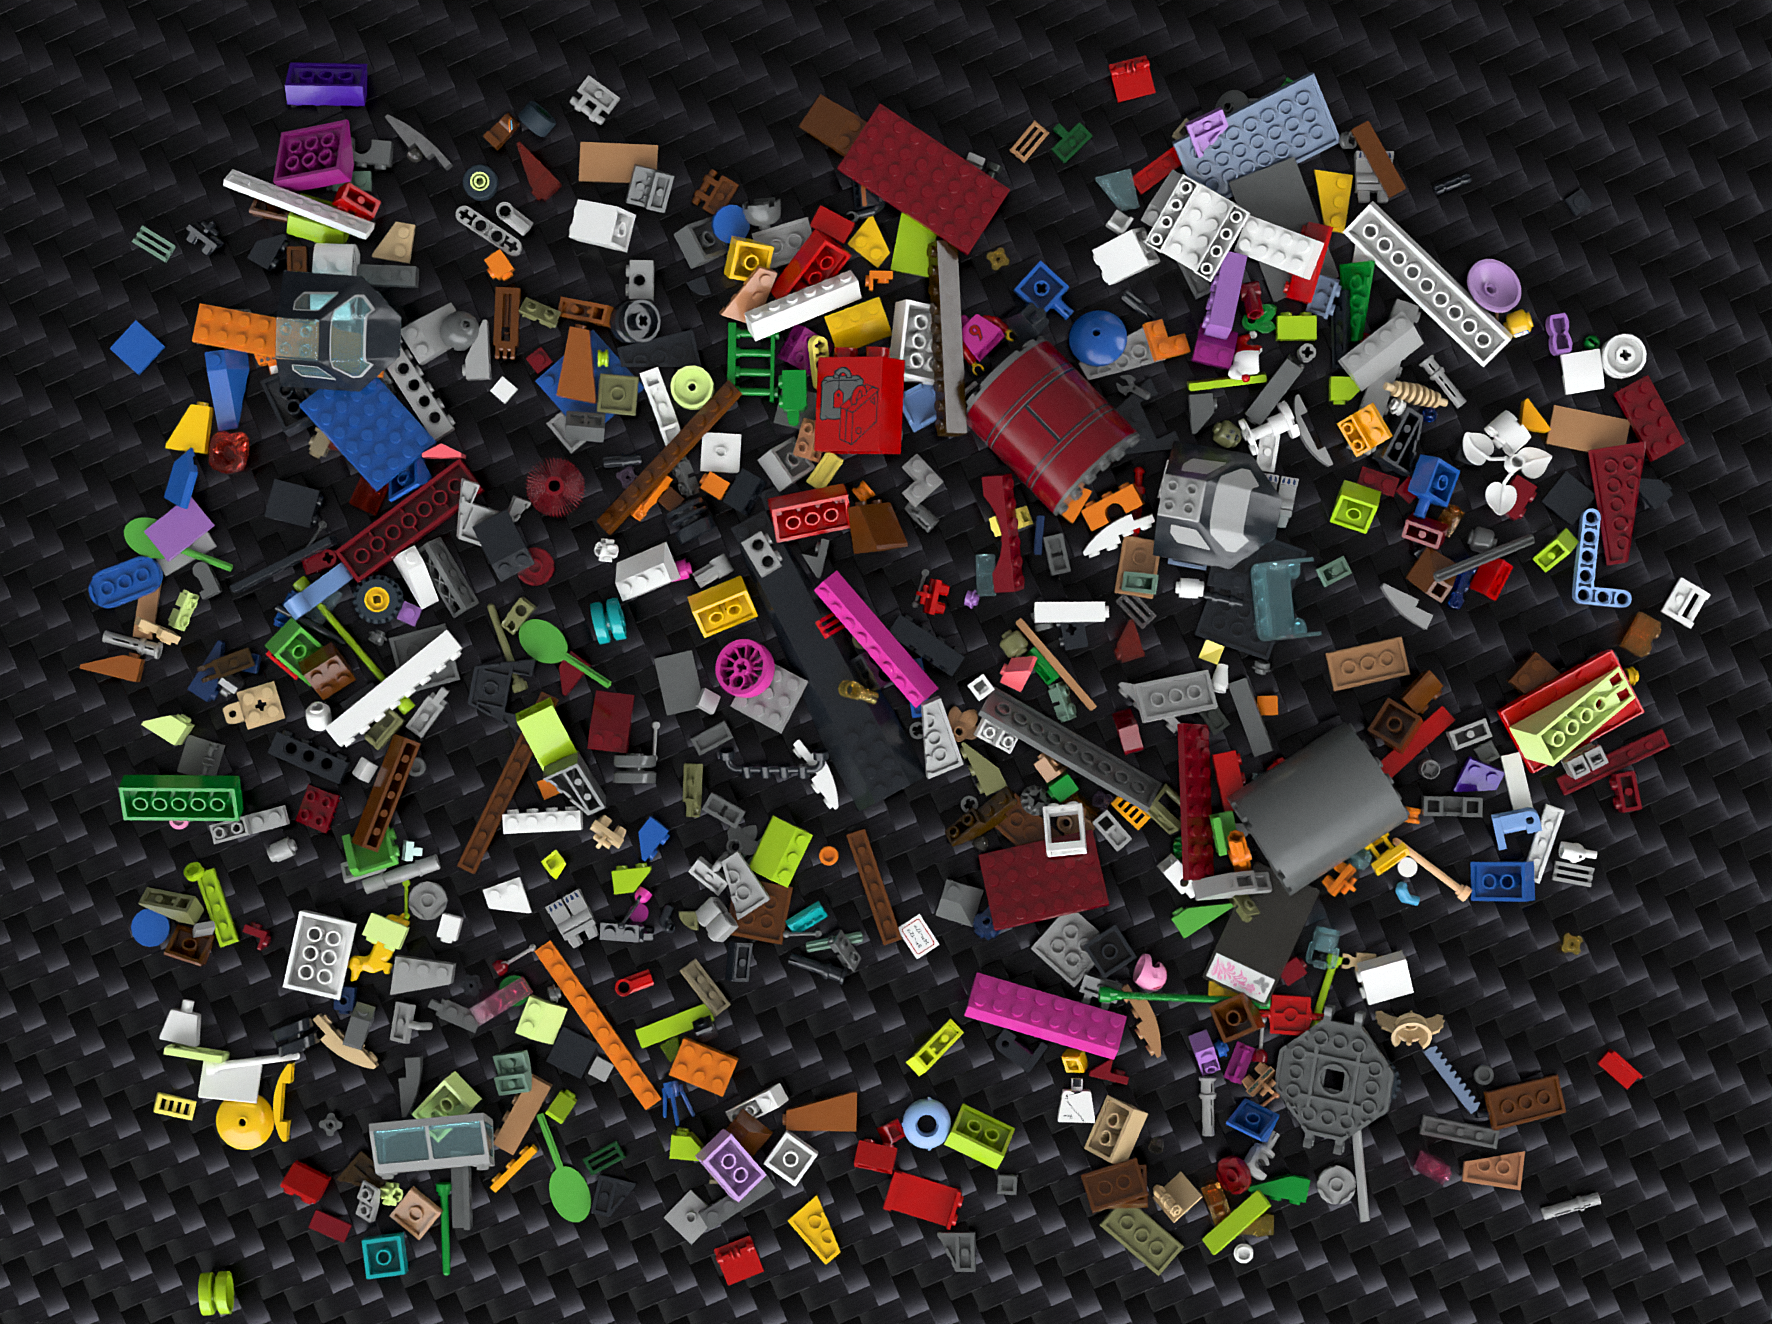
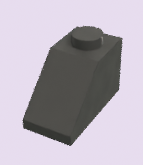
M1213 393L1188 396L1191 435H1195L1213 415L1214 409H1217V398H1213Z
M357 1001L348 1024L343 1045L362 1050L374 1021L376 1007Z

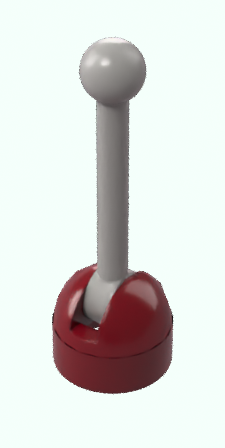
M531 944L528 949L508 961L500 959L493 962L492 965L498 975H504L508 971L510 963L530 951L534 952L536 945Z
M1262 1017L1264 1024L1267 1021V1017ZM1264 1028L1260 1029L1259 1048L1252 1054L1253 1062L1267 1063V1052L1263 1049Z

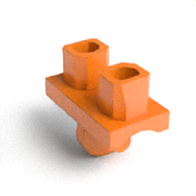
M1342 862L1334 867L1340 873L1336 880L1328 874L1322 881L1328 889L1327 891L1334 897L1339 891L1344 895L1349 889L1355 892L1356 889L1353 887V884L1357 880L1352 875L1357 870L1350 863L1347 865Z

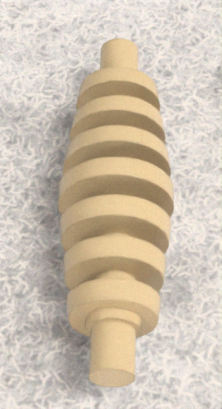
M1394 381L1393 383L1385 382L1383 385V389L1390 391L1391 396L1403 399V401L1412 405L1437 408L1439 405L1446 407L1448 404V400L1441 398L1440 393L1420 384Z

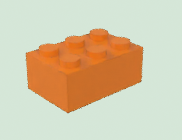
M684 1037L669 1075L723 1097L739 1058Z

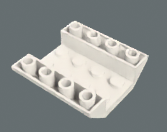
M1183 174L1144 243L1158 252L1168 255L1211 282L1251 213Z

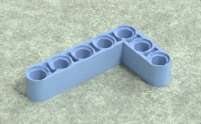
M1596 509L1584 510L1579 518L1577 538L1579 543L1576 548L1572 598L1578 604L1615 608L1627 607L1632 600L1628 591L1594 587L1601 516ZM1588 512L1594 515V521L1592 523H1589L1586 520V514ZM1586 532L1592 534L1591 542L1585 541L1584 534ZM1584 551L1590 553L1591 557L1588 562L1582 559ZM1583 570L1589 575L1586 581L1580 578V573ZM1581 589L1587 594L1585 600H1580L1578 597V592ZM1599 592L1605 593L1606 599L1604 602L1598 600ZM1620 593L1625 596L1623 604H1619L1617 601V596Z

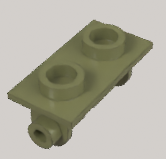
M527 297L519 309L522 317L533 321L538 319L540 320L539 323L548 326L550 329L552 327L556 328L562 313Z
M1248 894L1234 895L1232 898H1227L1233 907L1238 905L1236 912L1241 917V920L1246 923L1252 920L1251 915L1260 914V911Z

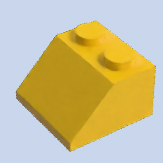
M731 236L724 274L730 279L746 281L758 265L770 269L774 246L748 238Z

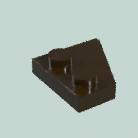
M363 1150L337 1178L340 1182L344 1181L360 1187L362 1182L366 1180L379 1189L388 1180L382 1179V1177L375 1173L374 1160Z

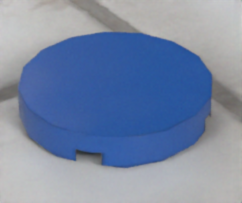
M728 204L721 206L712 217L711 227L713 233L719 240L725 243H730L731 236L745 238L750 230V224L745 219L743 208L737 205Z
M144 909L137 913L132 920V935L143 946H158L170 935V920L168 917L155 911Z

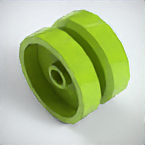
M220 1271L216 1277L213 1272L200 1274L198 1297L203 1316L214 1315L216 1310L220 1314L232 1313L234 1307V1284L230 1271Z

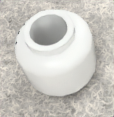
M314 702L306 709V720L309 728L323 731L332 723L331 709L327 704Z

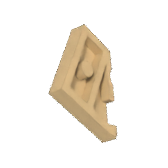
M395 222L372 254V258L410 264L416 225Z

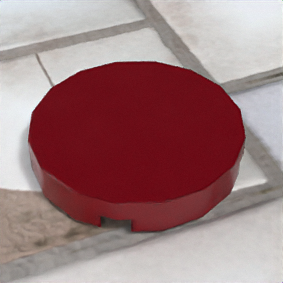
M538 547L529 548L535 559V564L517 574L524 583L531 586H540L548 582L555 570L554 560L544 549Z
M1231 1155L1218 1162L1219 1166L1216 1174L1223 1189L1236 1195L1245 1192L1250 1187L1251 1173L1249 1167L1242 1159Z

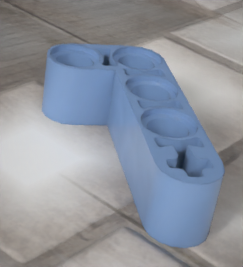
M341 562L306 589L290 598L284 604V607L296 621L354 577L343 562Z

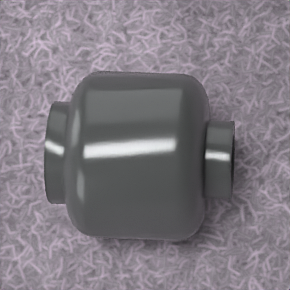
M1478 526L1475 529H1471L1467 544H1469V548L1472 551L1483 553L1495 548L1497 539L1494 538L1495 534L1492 530Z

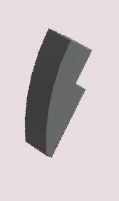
M423 1055L407 1056L405 1058L406 1076L399 1078L402 1117H406L410 1113L419 1093L423 1073Z

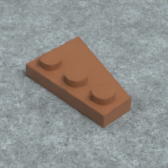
M758 265L743 283L744 285L738 293L732 296L729 304L722 308L719 312L720 315L746 323L744 313L765 305L777 272Z
M1525 1151L1466 1161L1463 1164L1461 1181L1521 1190Z

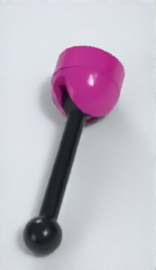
M639 886L635 893L636 902L623 921L618 923L619 929L625 928V923L639 903H646L651 898L652 894L648 890Z

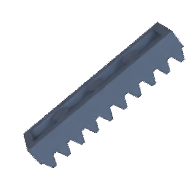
M1435 1044L1428 1045L1425 1049L1423 1048V1053L1470 1114L1475 1112L1480 1102L1474 1100L1475 1096L1469 1094L1471 1090L1467 1087L1465 1088L1466 1084L1463 1081L1460 1082L1461 1077L1455 1075L1457 1072L1451 1069L1452 1065L1446 1063L1447 1059L1444 1056L1441 1057L1443 1053L1437 1050L1438 1047Z

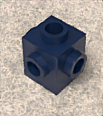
M990 907L983 913L979 912L975 916L973 922L974 932L981 939L985 937L989 941L992 937L995 938L999 935L1001 930H994Z

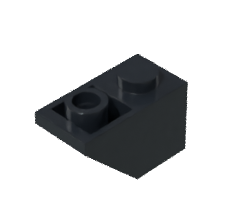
M281 234L256 241L247 258L271 272L272 269H276L281 253L285 252L287 247H289L290 242L288 241L290 238Z

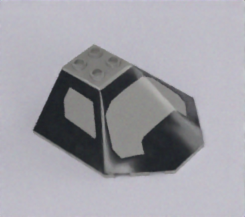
M1174 441L1164 476L1158 508L1153 556L1231 569L1275 538L1282 498L1251 454Z

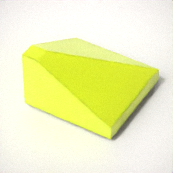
M554 850L541 861L549 874L555 879L559 877L567 864L557 850Z

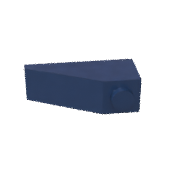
M217 641L203 665L224 656V641ZM210 667L205 671H199L187 689L206 702L215 700L220 693V690H218L221 686L218 684L220 679L216 678L202 683L201 680L207 675L215 674L214 668Z

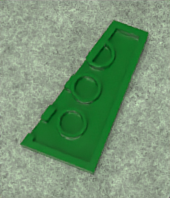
M1375 261L1339 265L1341 290H1350L1351 342L1362 341Z

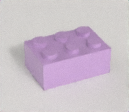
M724 1129L695 1155L726 1193L737 1202L766 1176L764 1171L733 1135Z

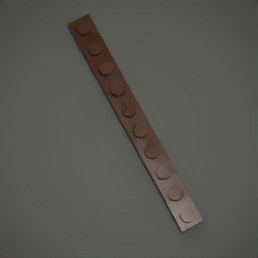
M728 380L600 516L597 522L606 533L611 535L740 398L742 393L731 381Z
M541 691L536 704L551 698L556 709L559 699ZM521 733L457 865L472 874H476L502 820V814H505L534 754L523 733Z

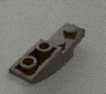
M1005 786L978 810L971 808L944 831L950 844L954 847L989 831L1007 818L1006 812L1018 802L1011 789Z

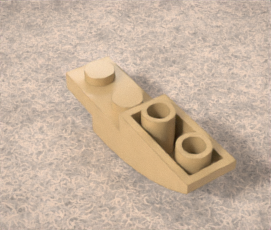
M320 1013L313 1019L325 1033L320 1040L337 1055L356 1065L375 1069L379 1065L377 1062L378 1058L371 1051L367 1052L364 1048L365 1044L362 1050L343 1045L345 1033L332 1025L333 1021L327 1014L323 1015Z

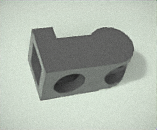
M197 562L193 567V574L199 578L204 589L199 592L201 598L206 600L223 592L211 565L205 562Z

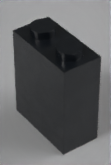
M274 479L265 517L313 529V526H316L319 520V514H317L318 507H321L324 501L322 491Z

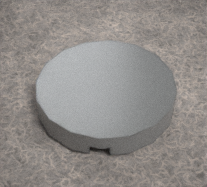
M435 882L419 883L409 894V908L420 919H436L443 914L447 907L448 899L446 892L442 886Z
M1329 1166L1318 1176L1317 1190L1320 1196L1328 1203L1344 1204L1355 1193V1178L1343 1166Z

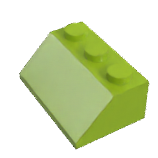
M300 193L302 196L337 209L330 201ZM290 211L288 215L287 234L317 243L345 244L349 237V233Z
M772 816L749 863V867L752 871L788 888L813 835L802 828Z
M962 1104L944 1145L997 1170L1005 1156L1015 1128Z

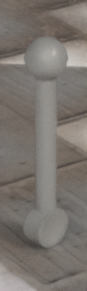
M656 721L652 723V728L654 729L652 755H656L657 730L660 727V723Z

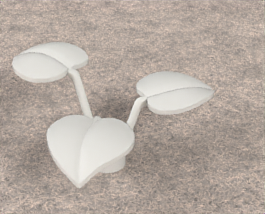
M1466 432L1463 437V451L1471 463L1482 465L1486 459L1489 461H1505L1504 467L1509 474L1502 484L1493 482L1487 487L1485 492L1487 503L1497 515L1509 512L1516 502L1517 493L1515 488L1511 485H1506L1509 478L1520 469L1524 476L1530 479L1538 478L1545 472L1552 459V455L1533 447H1525L1511 457H1490L1494 451V445L1488 436L1481 433Z

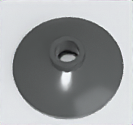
M1230 90L1218 99L1215 109L1221 107L1224 115H1227L1249 104V99L1241 91Z

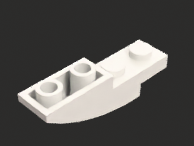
M1129 513L1111 522L1087 544L1083 550L1084 556L1088 555L1091 558L1099 555V551L1107 548V551L1118 548L1117 544L1121 543L1118 535L1122 534L1123 537L1133 534L1134 529L1141 528V530L1152 527L1151 523L1155 522L1153 515L1149 514L1133 520L1132 514Z
M800 739L793 744L795 746L793 749L795 754L799 758L803 757L807 762L806 764L816 765L817 761L813 759V753L809 752ZM825 761L823 769L816 772L817 775L811 779L813 782L811 786L817 794L821 792L824 795L825 799L823 801L829 809L833 807L836 810L839 807L837 788L830 768Z

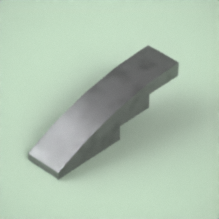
M388 114L385 116L411 150L418 146L428 160L436 156L447 171L453 167L439 149L422 134Z

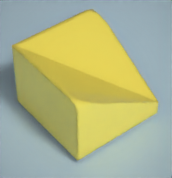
M1206 639L1198 658L1217 665L1224 646Z

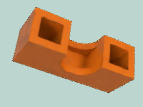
M1127 482L1118 487L1120 491L1114 494L1112 491H1109L1101 496L1102 500L1096 503L1095 500H1092L1084 505L1085 509L1081 510L1091 531L1111 522L1108 516V508L1112 503L1120 504L1125 513H1129L1145 504L1135 483L1130 485Z

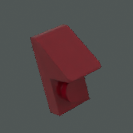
M1107 1058L1089 1070L1088 1074L1091 1077L1125 1085L1128 1084L1129 1076L1125 1075V1071L1114 1069V1072L1111 1071L1113 1059Z

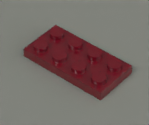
M1648 375L1614 393L1639 442L1647 441L1645 453L1650 462L1685 444Z

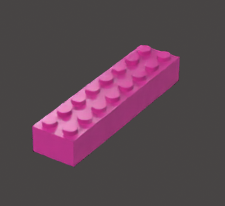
M981 973L976 974L964 1015L1113 1060L1119 1050L1127 1017Z

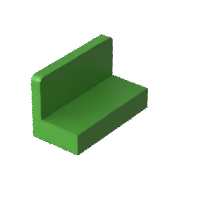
M1231 810L1209 815L1216 853L1219 856L1227 855L1229 849L1227 837L1231 831L1236 830L1234 815Z

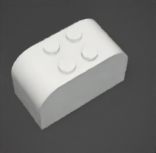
M315 244L312 273L357 276L360 253L356 244ZM310 294V309L319 310L335 294ZM357 297L334 312L332 327L355 328ZM313 319L315 325L319 326V321Z

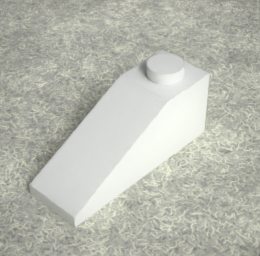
M415 545L399 553L393 561L420 608L423 610L438 602L439 599L426 565Z

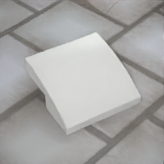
M1600 349L1560 356L1565 395L1604 389Z

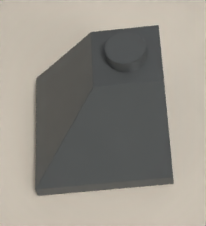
M947 878L935 916L973 927L974 918L984 890Z

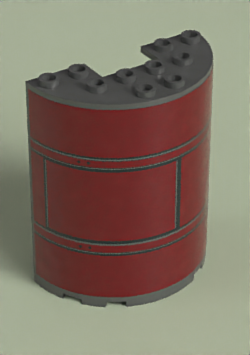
M1038 336L1037 341L1031 339L1025 343L1021 352L1016 350L1008 356L980 384V391L972 393L966 401L968 406L966 408L967 425L1044 505L1057 516L1058 514L1062 515L1068 510V504L1072 500L1077 501L1083 495V486L1086 483L1088 485L1096 479L1095 475L1100 470L1102 472L1106 470L1111 464L1109 461H1119L1126 454L1124 451L1129 446L1131 448L1140 441V434L1044 336Z

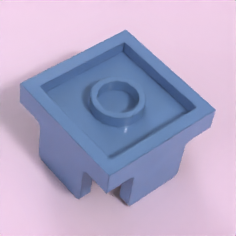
M920 383L903 394V414L913 432L936 421V410L934 408L936 400L933 385Z

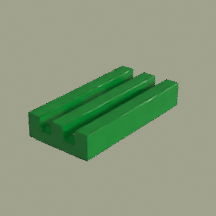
M1033 647L1023 656L1037 657L1033 669L1047 685H1050L1060 676L1036 647Z

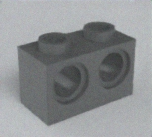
M1063 533L1043 537L1051 576L1071 572Z
M711 792L702 808L705 812L735 829L746 813L742 808L714 792Z

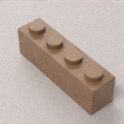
M532 1074L531 1091L515 1095L511 1103L514 1105L511 1112L507 1110L502 1119L505 1122L501 1129L498 1127L494 1133V1145L512 1155L515 1154L553 1086L552 1084Z

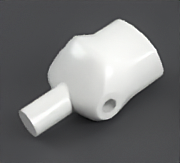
M1561 842L1559 846L1560 858L1568 859L1572 863L1584 860L1585 857L1592 859L1597 857V851L1584 849L1579 843Z

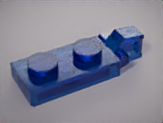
M1477 567L1458 574L1451 590L1452 594L1447 603L1448 606L1458 610L1464 603L1463 593H1466L1469 589L1470 576L1476 572Z

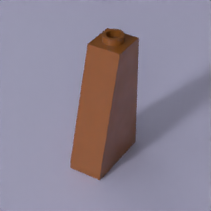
M575 324V327L570 326L556 395L562 398L596 404L597 395L591 332L586 330L587 326Z
M857 1090L788 1108L786 1114H783V1125H786V1130L856 1132Z

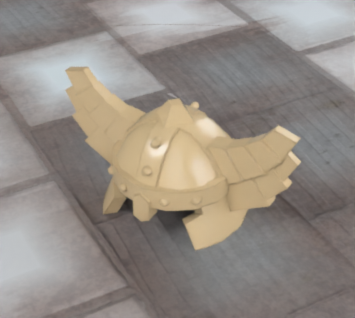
M1412 1010L1399 1017L1387 1015L1382 1011H1375L1377 1024L1383 1030L1392 1033L1391 1041L1395 1047L1400 1044L1401 1040L1405 1041L1408 1046L1412 1042L1420 1040L1419 1044L1425 1049L1430 1044L1432 1035L1439 1033L1445 1022L1442 1019L1443 1015L1439 1014L1425 1019L1423 1016L1413 1013Z

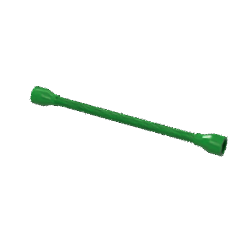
M1099 987L1098 992L1099 1002L1107 1003L1122 999L1220 1003L1232 997L1217 995L1200 996L1195 994L1173 995L1170 993L1158 994L1148 992L1126 993L1111 987ZM1268 994L1265 1003L1247 996L1258 1009H1270V994Z

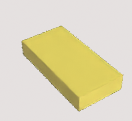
M825 453L806 482L816 489L827 487L844 460L834 453Z

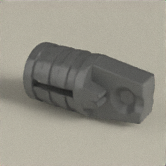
M909 502L904 508L926 532H930L939 522V519L921 504L914 507Z

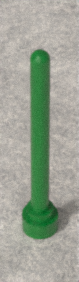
M451 1182L436 1183V1192L440 1196L441 1209L443 1210L441 1213L443 1274L448 1276L451 1272L448 1195L452 1191Z

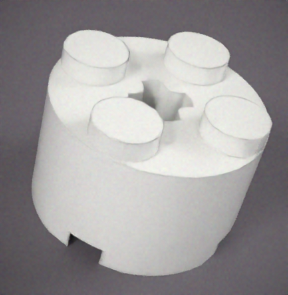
M1505 410L1488 424L1484 430L1489 436L1494 438L1492 440L1493 444L1498 449L1502 447L1504 452L1511 457L1528 442L1531 436L1524 425L1520 426L1517 422L1518 419L1512 413Z

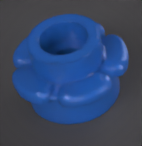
M1218 1039L1217 1042L1213 1043L1214 1049L1219 1058L1222 1056L1227 1057L1228 1045Z

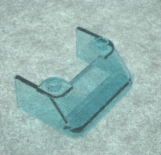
M1313 557L1258 563L1252 566L1251 583L1257 635L1260 640L1272 641L1322 635L1321 631L1307 633L1305 621L1301 618H1294L1290 580L1299 577L1300 563L1314 561Z

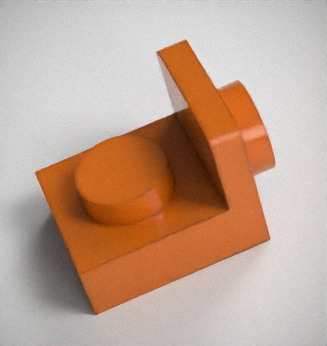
M870 271V275H866L865 287H869V291L873 292L874 280H877L878 284H889V280L893 281V271Z

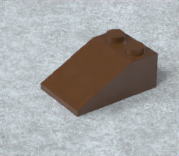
M820 94L799 127L845 157L867 122Z

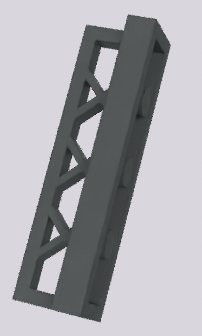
M441 537L427 542L418 549L432 583L453 618L479 604L478 599ZM424 550H426V552L428 553L429 560L426 559V557L424 556ZM434 568L438 570L439 576H436ZM444 584L447 585L449 593L445 591ZM454 601L457 602L458 606L460 607V610H456L454 606Z
M451 1149V1158L471 1156V1149ZM471 1166L451 1168L453 1228L470 1230L473 1227Z

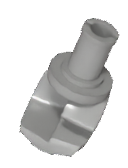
M1272 1131L1268 1142L1255 1143L1243 1160L1249 1167L1251 1176L1258 1180H1264L1267 1176L1260 1170L1257 1163L1258 1160L1262 1166H1269L1268 1158L1273 1159L1275 1156L1271 1149L1280 1136L1278 1133L1275 1134V1131Z

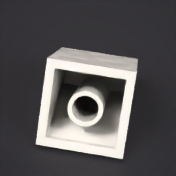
M578 199L577 205L574 208L573 222L569 229V237L580 242L627 253L636 215L617 206Z
M1144 227L1131 229L1092 250L1094 253L1093 259L1102 270V278L1109 285L1116 284L1161 262L1155 249L1144 243L1148 237Z

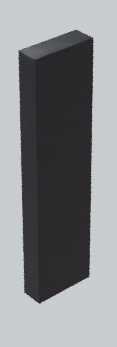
M1346 289L1341 290L1339 297L1335 296L1333 301L1336 307L1333 316L1331 315L1332 369H1343L1338 360L1351 351L1350 290Z

